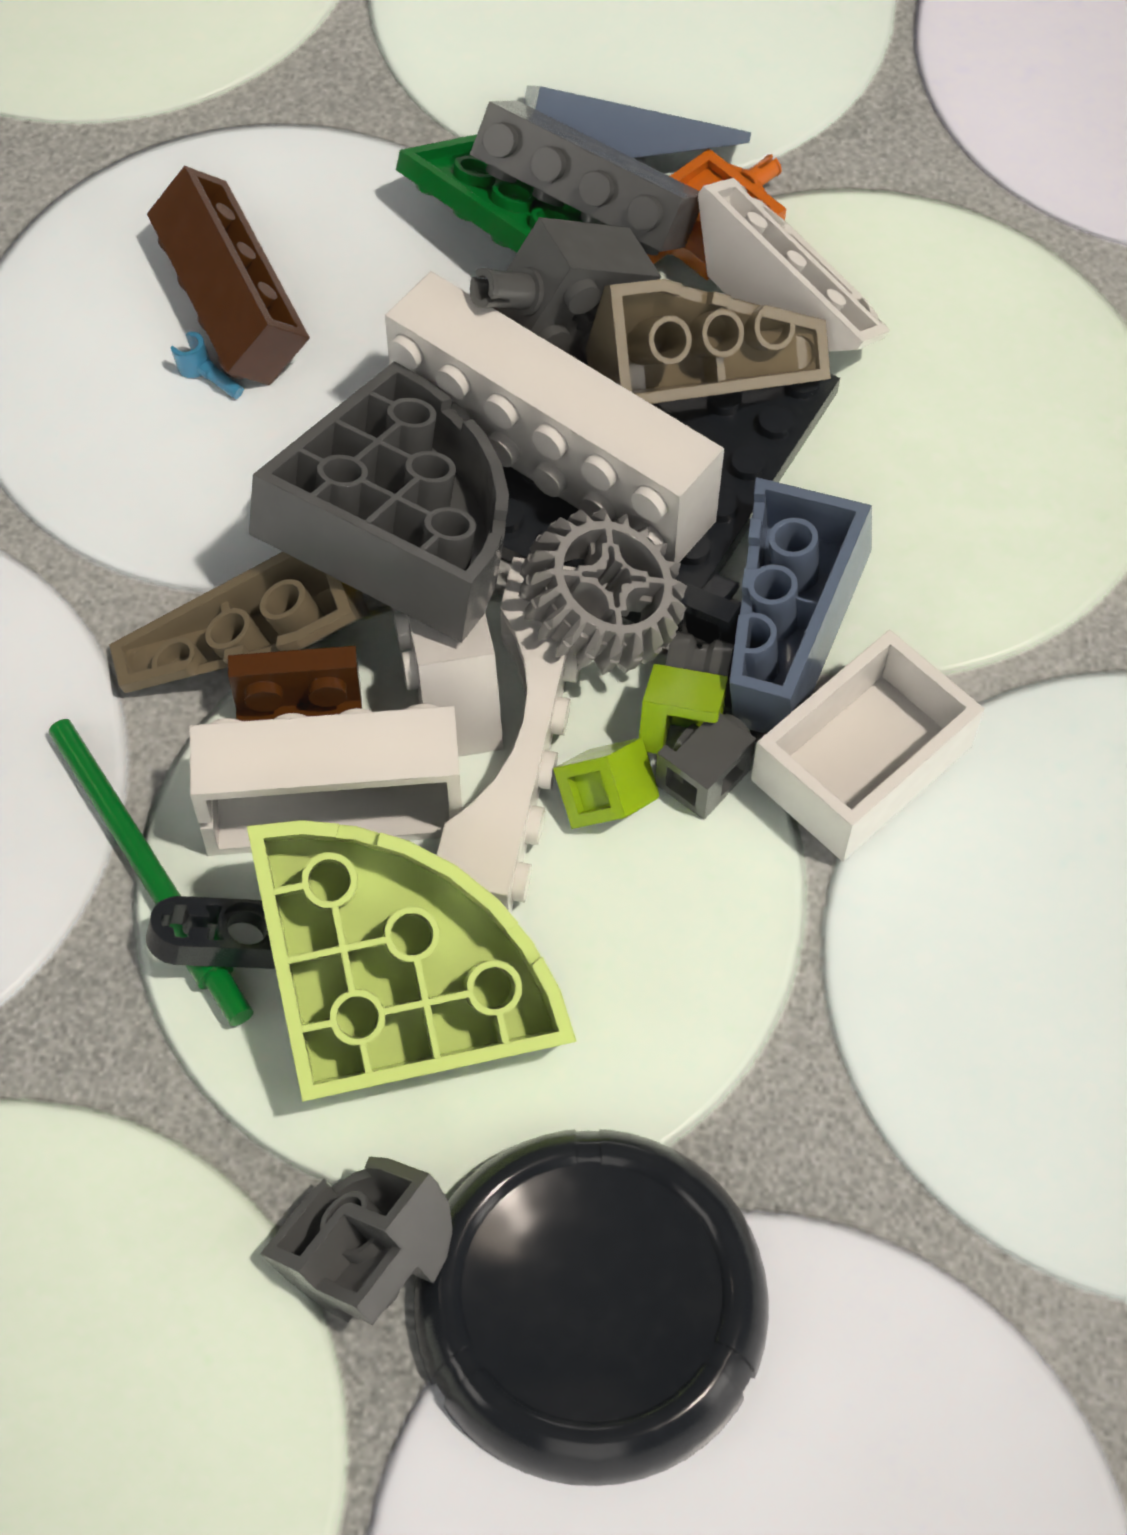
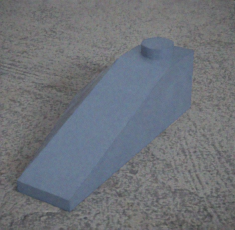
M527 85L525 94V105L632 158L747 144L750 142L752 133L542 86Z

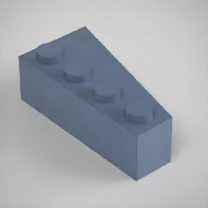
M756 477L753 515L750 519L747 562L742 581L741 609L737 621L730 676L732 715L741 720L748 729L767 734L807 700L814 691L872 551V505Z

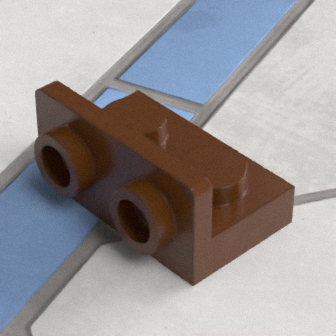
M356 646L228 655V678L236 708L237 720H268L288 713L303 714L307 717L335 715L349 709L362 708L361 682Z

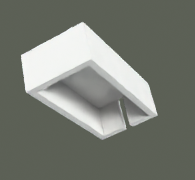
M422 703L412 705L403 710L372 712L368 709L355 708L335 715L307 717L303 714L288 713L268 720L240 721L233 718H221L209 724L189 725L190 796L198 823H200V831L208 856L252 853L247 826L298 820L358 826L408 841L441 838L444 824L462 811L454 706L437 707L433 704Z

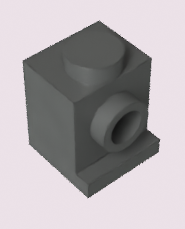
M720 713L716 723L703 722L700 727L696 724H691L680 735L673 749L665 745L658 752L656 784L705 820L751 770L756 738L751 735L741 720L731 714Z

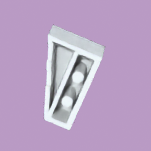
M391 607L392 612H397V611H398V610H396V609H394V608ZM402 612L394 613L399 650L410 649L408 652L401 653L407 690L417 689L420 704H433L437 707H455L458 757L504 750L496 658L486 614L484 613L483 617L461 643Z

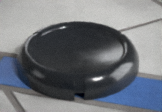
M574 1129L544 1134L523 1141L501 1152L478 1168L452 1194L448 1202L453 1231L447 1259L434 1283L416 1276L413 1303L415 1334L426 1375L431 1385L436 1382L439 1390L445 1397L444 1408L463 1432L483 1450L517 1470L547 1481L580 1486H605L641 1480L666 1471L705 1447L724 1429L743 1403V1391L748 1385L750 1378L755 1379L758 1373L768 1330L769 1295L761 1254L751 1228L733 1199L708 1172L678 1151L649 1138L609 1129H599V1131H575Z

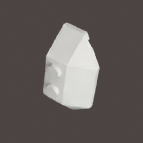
M731 178L702 187L698 193L707 276L722 290V294L730 295L734 299L758 305H769L826 320L828 351L858 350L885 339L890 329L879 319L878 314L866 298L784 219L762 201L751 197L747 193V189L736 179Z

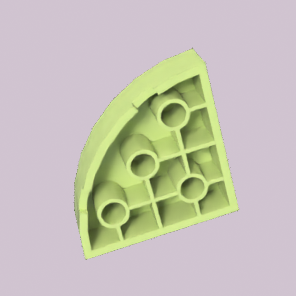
M305 820L247 826L302 1102L577 1042L561 990L533 941L519 926L516 919L501 901L458 866L408 840L358 826Z

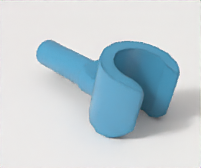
M187 332L185 334L191 351L182 352L174 346L170 347L178 371L183 377L197 378L203 376L211 380L234 399H238L242 395L244 388L218 369L217 365L210 360L203 337L199 333Z

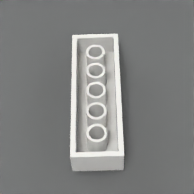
M432 271L426 274L385 314L389 365L394 361L429 380L452 398L451 409L460 415L464 421L474 419L488 436L502 466H511L527 476L545 494L562 498L577 509L583 510L590 518L594 512H598L602 508L605 509L612 522H615L618 517L628 514L629 525L634 530L638 531L649 526L648 539L654 545L668 543L666 554L663 557L666 561L679 563L716 522L724 456L723 447L492 307H476L469 293Z

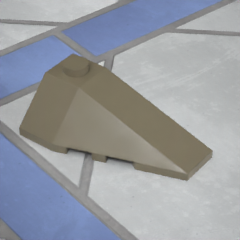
M668 279L605 285L586 346L587 364L589 367L650 404L831 379L826 320L769 305H758L734 299L730 295L714 291L707 292L682 285L683 283Z
M281 552L109 644L119 687L125 693L228 668V655L299 650L322 641L370 614L361 591L285 552Z

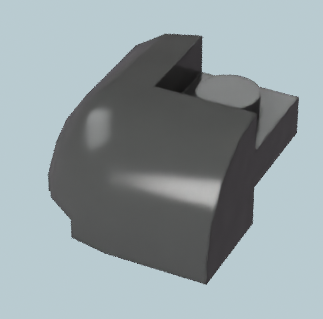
M369 1156L364 1167L365 1169L354 1172L334 1186H331L324 1178L303 1199L260 1255L286 1280L330 1313L346 1322H349L354 1316L373 1325L382 1312L396 1300L401 1287L411 1274L434 1283L447 1259L453 1229L449 1202L438 1182L430 1173L389 1158Z

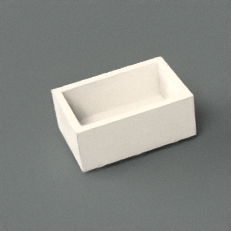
M889 629L757 741L751 780L844 862L973 746L985 708Z

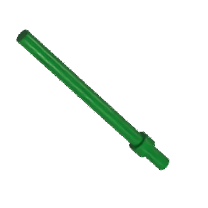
M61 719L55 722L49 728V735L155 905L165 898L181 896L71 720ZM170 924V927L174 929L176 937H187V934H184L182 930V925ZM186 966L198 987L209 990L231 1026L241 1025L252 1017L254 1013L252 1007L231 976L234 967Z

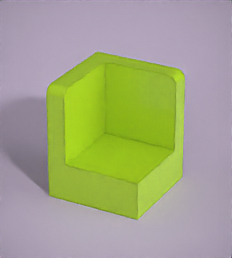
M654 664L642 701L639 738H643L646 751L658 754L665 746L671 725L687 728L691 724H696L700 727L703 722H718L720 713H724L728 676Z
M642 737L589 749L553 768L571 829L626 818L659 798L658 787Z

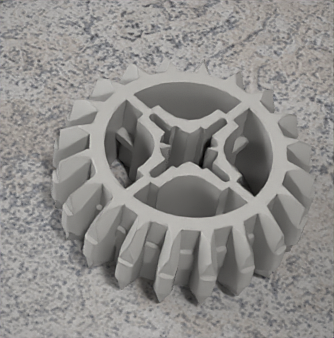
M604 508L594 512L591 518L580 509L575 514H571L568 520L560 517L557 521L552 522L543 535L537 536L530 547V554H528L521 566L520 575L524 578V581L520 585L518 597L530 602L525 608L524 619L539 621L542 624L538 629L537 640L552 638L558 644L556 646V658L567 654L569 651L576 655L578 670L588 667L592 661H595L602 675L613 671L616 666L624 673H627L629 670L635 669L640 662L646 664L648 661L654 660L662 651V647H667L674 639L676 630L679 628L677 625L683 619L686 607L680 601L685 596L684 593L687 585L675 580L679 574L678 571L681 563L666 561L663 557L666 554L668 543L654 545L648 539L649 526L636 531L629 525L628 514L618 517L615 522H612ZM584 559L585 566L578 565L575 570L563 569L564 562ZM630 611L641 612V622L629 625L622 624V616H627Z

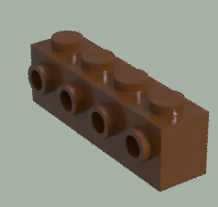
M184 165L147 213L158 236V244L168 255L178 275L177 281L187 293L197 313L199 325L206 331L218 354L217 360L222 369L236 379L242 380L245 378L271 385L310 337L227 181Z

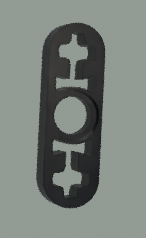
M173 896L161 900L151 912L146 933V943L150 952L162 962L186 966L275 969L262 900ZM236 923H248L260 930L263 940L255 944H243L233 939L227 928ZM170 924L182 925V930L184 934H187V937H176L174 929L170 927ZM208 924L216 925L213 940L208 939L210 928H207Z

